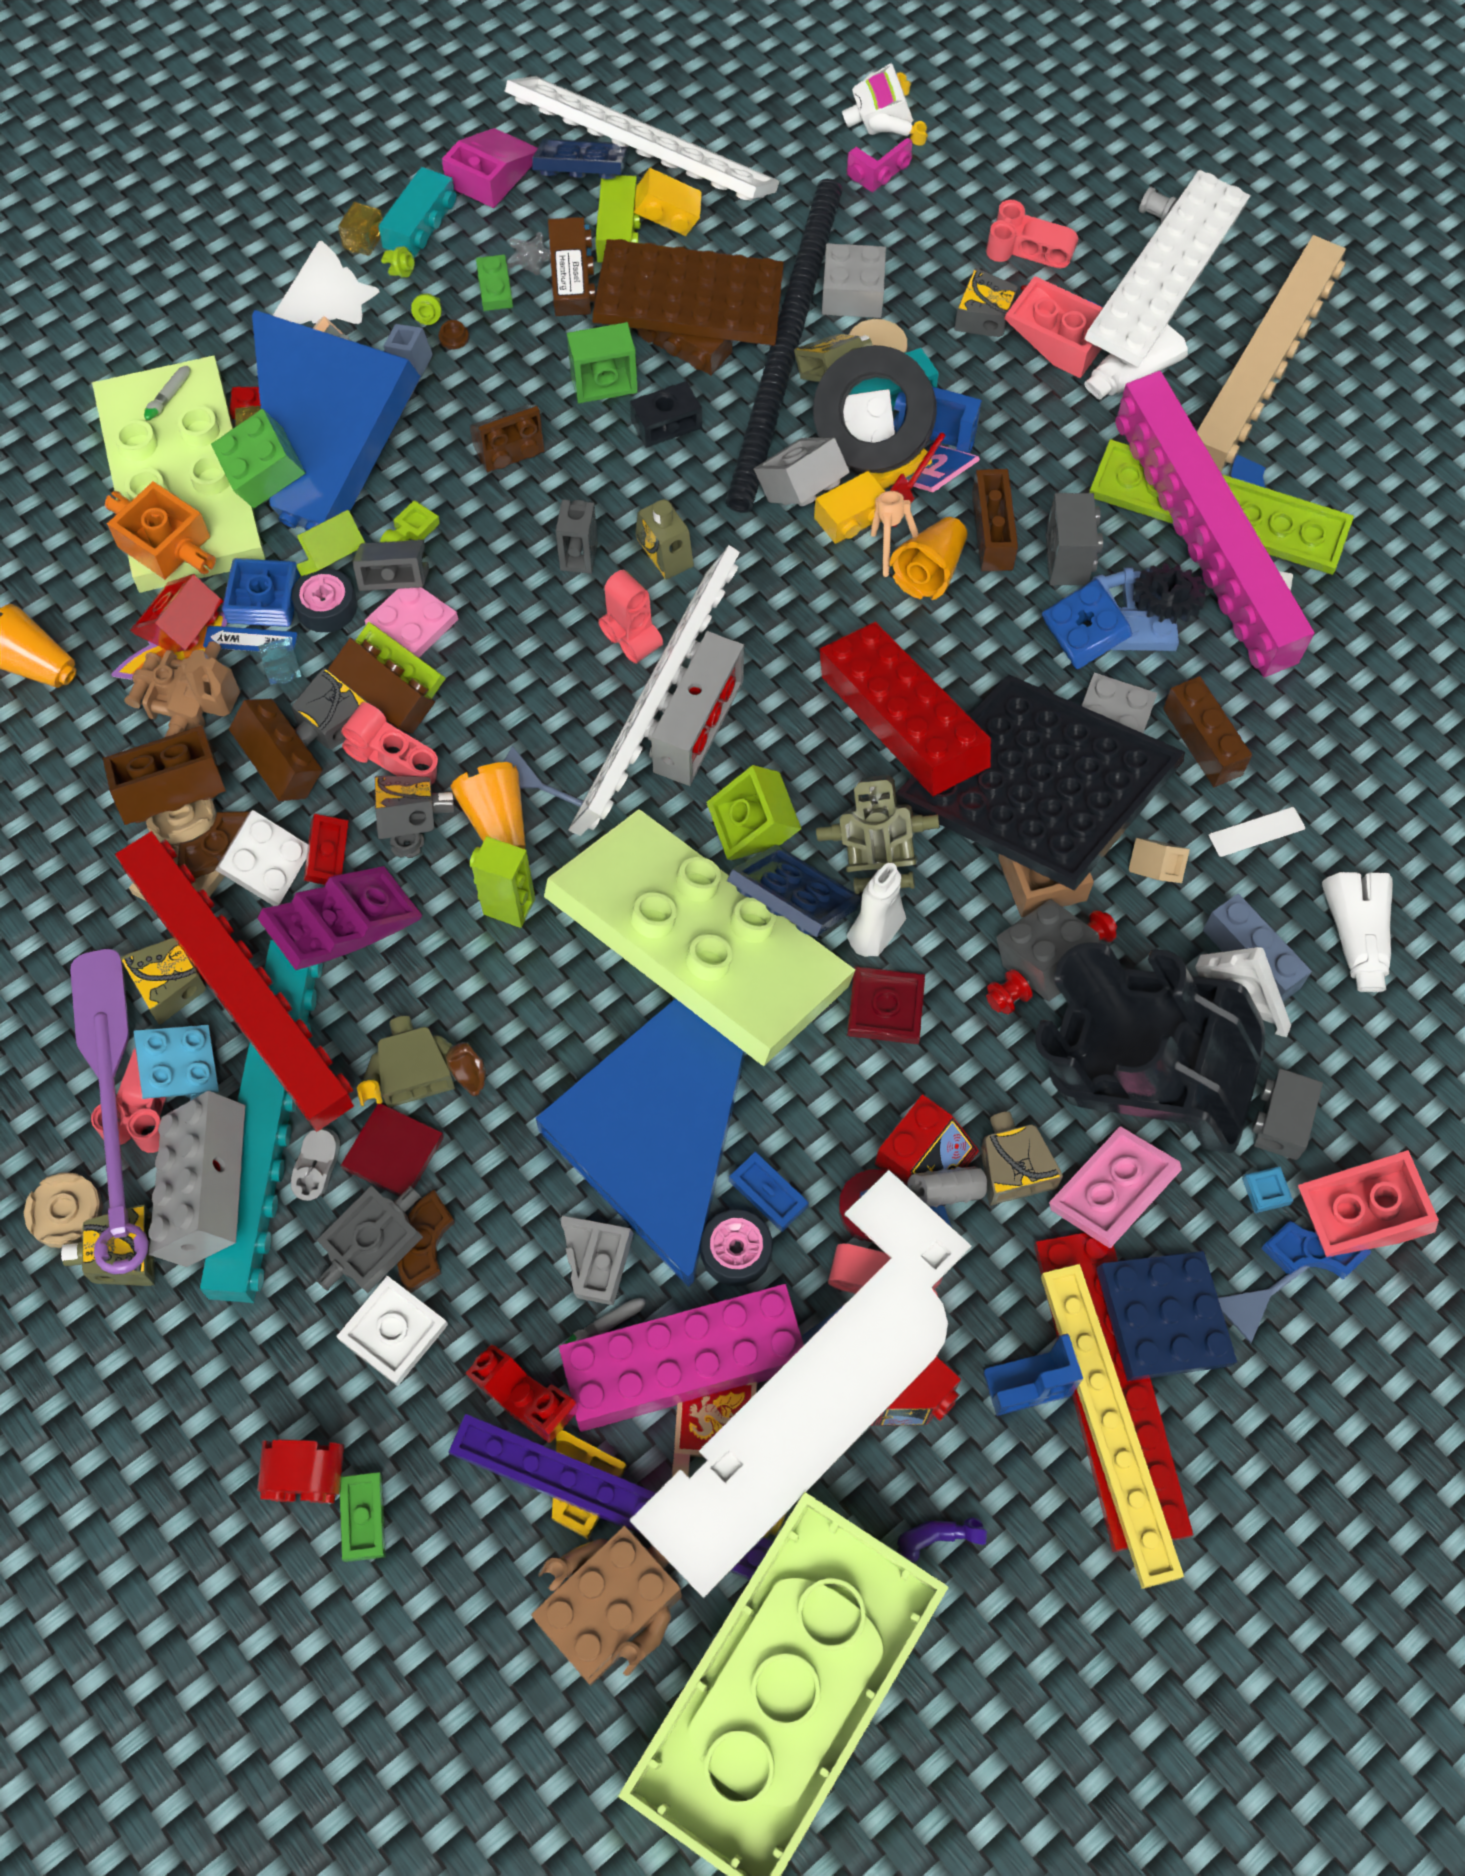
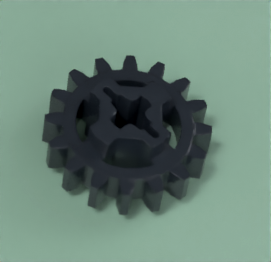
M1163 563L1162 569L1152 565L1149 572L1142 570L1140 578H1136L1133 601L1138 602V610L1147 609L1146 617L1150 618L1156 615L1161 623L1168 618L1172 624H1176L1177 618L1188 622L1190 615L1197 617L1200 609H1203L1206 586L1200 585L1202 578L1191 577L1193 570L1189 569L1183 572L1180 570V565H1176L1169 569L1167 563Z

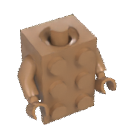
M624 1526L609 1541L598 1539L575 1547L559 1559H548L539 1571L538 1576L541 1577L544 1573L553 1574L556 1579L549 1586V1589L555 1592L531 1616L591 1686L620 1657L626 1658L629 1662L623 1674L626 1676L630 1675L638 1663L661 1644L671 1620L670 1608L682 1598L681 1588L664 1570L669 1564L666 1558L653 1545L646 1550ZM570 1577L564 1584H562L565 1578Z

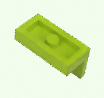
M349 510L297 535L308 559L296 564V567L301 577L311 574L357 551L359 545L365 543Z

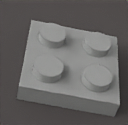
M1094 673L1082 706L1144 733L1158 693Z

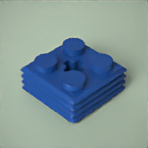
M234 558L222 607L225 619H227L226 622L231 624L291 626L294 612V604L291 598L292 590L301 576L296 567L297 563L293 561Z
M1094 579L1042 612L1046 625L1076 669L1083 667L1132 636L1130 624L1099 579ZM1088 620L1092 622V625L1086 627L1082 623Z

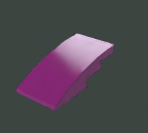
M382 866L329 877L325 887L297 892L291 903L262 908L257 919L294 969L299 970L330 961L382 940L419 921L422 914L387 869Z

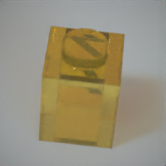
M353 202L338 225L343 248L351 252L370 256L381 239L378 227L383 220L381 210Z

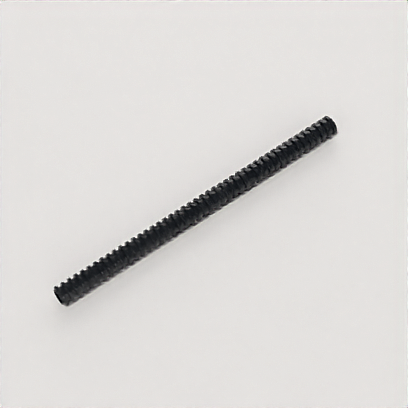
M823 179L817 184V190L815 191L779 315L775 346L771 345L759 389L748 421V427L746 428V434L744 435L735 466V472L733 473L726 497L727 506L735 512L747 513L754 506L760 484L754 468L767 460L779 411L781 410V404L783 403L796 357L794 349L798 348L825 255L826 243L829 241L842 195V187L834 179Z

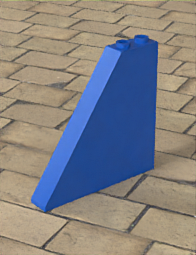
M254 310L252 320L261 409L263 408L283 427L306 473L270 497V506L279 515L278 519L280 522L294 529L298 525L307 531L346 510L351 511L409 400L420 375L408 359Z
M675 998L535 1119L538 1131L689 1287L694 1283L701 1253V1238L708 1222L746 1052Z

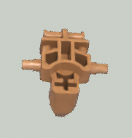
M210 641L205 652L203 650L192 651L191 656L183 660L176 659L174 652L171 650H166L163 658L155 653H147L142 668L136 670L132 677L134 685L124 701L131 707L140 708L143 698L142 704L149 718L156 719L158 714L170 716L169 728L165 737L183 732L185 729L189 730L201 725L204 727L206 723L202 716L203 712L222 717L229 715L240 690L232 670L217 661L221 646L216 642Z

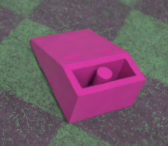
M493 128L459 140L442 158L444 175L452 177L454 190L495 208L533 165L532 158L538 148Z

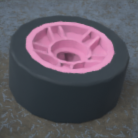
M323 568L311 574L303 575L293 587L291 598L298 619L310 630L326 633L339 630L350 623L356 614L357 600L351 581L342 572Z
M728 1210L717 1214L707 1223L701 1238V1259L704 1267L716 1281L728 1286H745L757 1281L767 1271L772 1259V1236L767 1225L757 1215L746 1210ZM735 1242H741L740 1246L743 1248V1251L733 1253L729 1248L734 1246Z

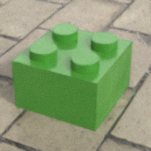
M628 322L567 333L570 373L578 403L638 393L636 354Z
M263 408L211 443L233 491L253 509L306 474L283 427Z

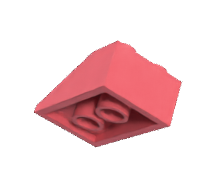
M1036 276L1032 278L1005 315V320L1053 366L1081 378L1102 349L1084 340L1103 307Z
M1409 1150L1298 1185L1326 1257L1399 1244L1434 1233L1438 1225V1217Z

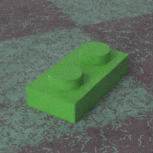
M505 255L476 258L483 311L513 308Z
M381 1473L341 1477L342 1560L350 1562L385 1557Z

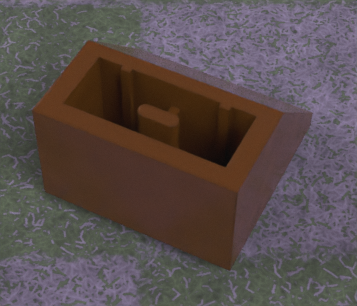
M525 405L470 425L473 447L487 473L544 452L540 411L535 405Z

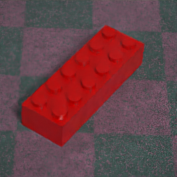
M876 621L819 649L822 678L933 797L990 767L991 738Z

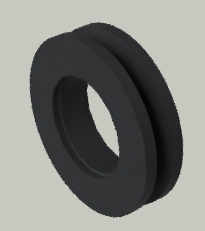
M879 345L860 347L838 358L822 376L815 393L813 405L814 423L819 437H835L846 465L852 469L861 472L869 471L870 473H884L898 469L918 456L932 435L937 415V403L933 387L920 365L900 350ZM879 377L889 379L900 386L906 397L907 412L905 421L896 434L887 440L871 443L861 441L850 433L845 425L843 410L846 398L853 387L866 379Z

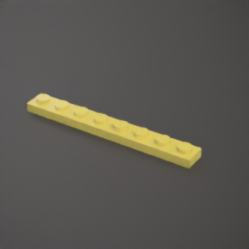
M1078 1264L1045 1272L1042 1274L1041 1280L1059 1335L1069 1334L1083 1376L1077 1391L1141 1588L1144 1589L1181 1579L1184 1575L1081 1266Z

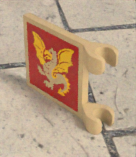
M757 1382L677 1403L672 1477L681 1470L689 1478L690 1457H703L699 1450L756 1394Z

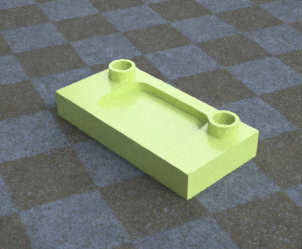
M804 1492L618 1797L727 1876H781L949 1587Z

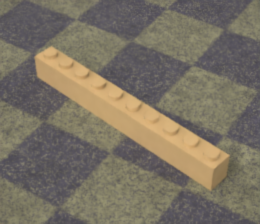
M1314 235L1311 237L1197 430L1199 437L1220 472H1222L1226 463L1232 464L1240 449V446L1237 445L1238 442L1244 443L1251 431L1252 425L1249 424L1250 421L1258 420L1265 405L1261 402L1263 399H1270L1277 384L1274 382L1275 378L1281 380L1289 363L1286 359H1293L1300 345V342L1297 341L1298 338L1304 339L1312 324L1309 321L1310 317L1316 319L1323 305V301H1320L1321 298L1327 299L1335 283L1332 279L1338 280L1346 265V262L1341 261L1346 248Z

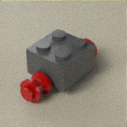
M1052 899L1045 902L997 936L1002 965L1009 971L1005 973L1006 982L1001 985L997 982H992L987 986L988 994L986 998L989 1005L996 1012H1003L1009 1015L1015 1010L1013 1002L1018 999L1023 1002L1032 999L1031 988L1048 1002L1061 993L1054 981L1055 971L1061 957L1069 949L1082 943H1100L1101 940L1110 943L1115 940L1117 929L1115 920L1106 912L1102 913L1101 911L1094 910L1089 914V923L1085 924Z

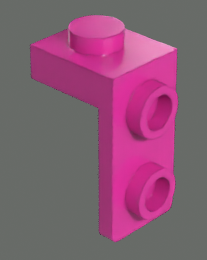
M906 138L879 161L858 147H855L848 152L847 176L873 193L881 185L887 184L897 172L905 169L910 164L912 159V140Z

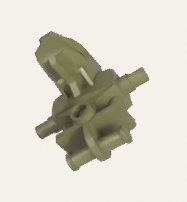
M890 775L862 778L854 788L856 810L845 811L839 818L840 824L816 828L818 842L833 840L834 842L842 841V844L847 846L849 861L846 865L847 872L877 869L878 871L886 863H893L896 867L916 865L918 861L917 855H914L913 835L918 832H924V830L939 829V815H913L912 807L908 804L897 805L895 780ZM869 794V796L862 798V795ZM913 872L901 874L900 888L911 887V889H915ZM855 877V894L858 895L863 892L871 878L858 879V877Z

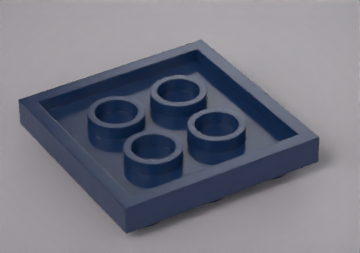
M543 139L532 158L533 170H540V174L546 176L558 175L559 171L569 172V175L572 177H586L587 173L599 174L600 178L614 179L616 175H621L628 158L629 145L628 147H623L611 142Z
M778 845L772 846L732 869L727 880L736 886L740 894L749 898H755L766 905V909L772 914L785 917L796 924V928L799 931L815 937L855 911L862 899L859 895Z
M1204 1251L1102 1263L1096 1268L1127 1381L1231 1367L1237 1363Z

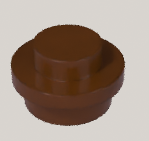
M446 321L442 324L439 331V342L447 349L462 348L469 340L468 330L460 321Z

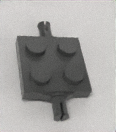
M371 1185L317 1239L328 1252L330 1261L333 1264L316 1281L328 1291L344 1274L354 1279L368 1293L423 1238L410 1224L405 1214L421 1196L409 1186L393 1202L383 1197Z

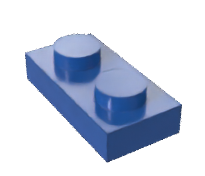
M756 1152L729 1176V1182L781 1232L808 1208L809 1202Z

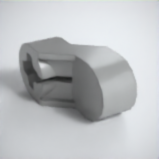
M322 1128L318 1132L313 1130L305 1136L291 1177V1189L297 1198L310 1201L322 1196L326 1192L340 1149V1140L333 1130Z

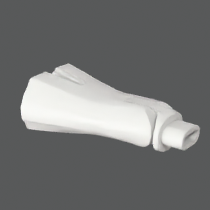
M1167 324L1139 368L1110 353L1093 370L1092 377L1084 383L1085 387L1097 399H1101L1107 394L1110 396L1116 393L1119 394L1124 391L1126 383L1163 370L1185 359L1188 356L1185 339Z
M886 863L879 869L864 888L860 914L847 933L851 947L857 954L864 957L879 956L906 920L899 892L901 874L893 863Z
M1339 872L1323 880L1322 887L1339 932L1344 956L1351 970L1350 975L1356 979L1357 990L1359 992L1385 991V976L1389 974L1391 960L1390 917L1393 889L1392 877L1389 873H1367L1361 880V874L1357 872Z

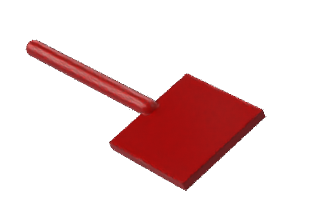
M944 433L938 435L909 482H907L905 475L901 473L890 491L899 492L903 495L904 500H910V503L913 502L915 498L911 489L945 438Z

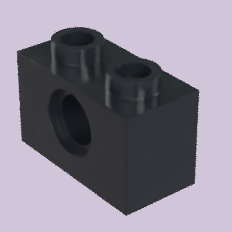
M687 381L668 386L665 389L648 395H642L630 401L631 422L645 448L702 428V407Z

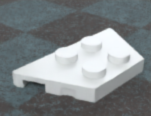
M1256 947L1200 955L1195 966L1199 977L1230 980L1245 986L1262 1019L1276 1025L1277 1030L1275 1034L1287 1037L1291 1023L1263 948Z

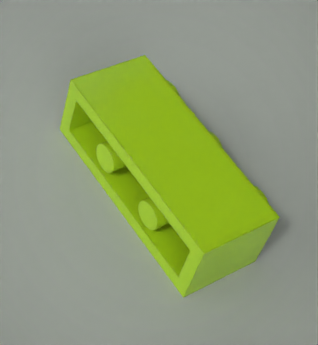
M616 175L614 179L601 178L595 240L597 262H603L607 239H623L627 242L639 243V232H635V229H640L641 216L634 213L637 186L636 176Z
M486 836L481 848L476 847L470 859V867L473 871L474 884L477 887L478 900H480L483 915L522 928L535 901L527 850Z

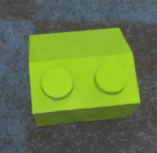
M752 765L706 802L728 860H735L763 852L774 845L780 846L802 829L781 774L778 771Z

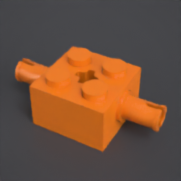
M154 481L132 501L124 497L119 491L111 492L112 496L117 498V501L110 495L107 496L105 507L116 514L107 525L119 549L165 580L184 561L196 568L201 574L209 573V570L203 567L204 565L211 570L213 569L216 562L215 557L200 548L210 538V535L199 511Z

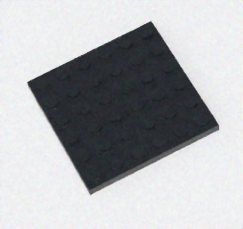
M1008 674L969 715L991 738L990 767L934 797L912 775L896 792L898 805L908 804L912 807L913 812L923 816L939 815L941 826L1075 891L1184 762L1185 752Z

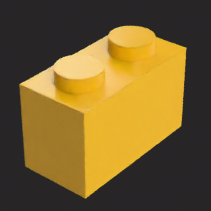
M649 168L636 186L634 213L684 236H687L699 220L701 191Z
M867 471L815 499L814 519L835 544L844 539L853 538L859 531L872 525L876 509L875 499L886 491Z

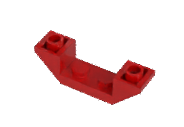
M493 1344L476 1358L474 1364L465 1373L507 1413L549 1443L552 1442L577 1413V1403L573 1398L552 1384L545 1388L529 1377L512 1357Z

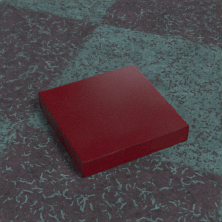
M855 966L847 1036L919 1044L925 974Z
M377 1104L341 1163V1167L343 1170L400 1197L409 1186L413 1189L415 1188L444 1136L440 1131L383 1104Z

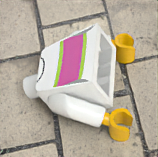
M892 63L878 72L869 73L861 83L854 86L852 91L857 104L842 111L848 128L863 121L868 133L871 135L880 132H893L903 136L911 134L910 140L918 146L924 145L928 136L926 133L927 126L923 121H917L914 126L911 123L913 118L905 98L909 94L911 82L906 81L907 77L904 73L899 72L896 74Z

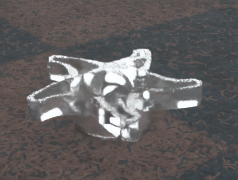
M538 232L536 238L529 242L514 238L509 240L510 246L517 250L507 261L509 268L521 265L525 270L539 275L544 261L551 260L550 250L543 247V235L541 232Z

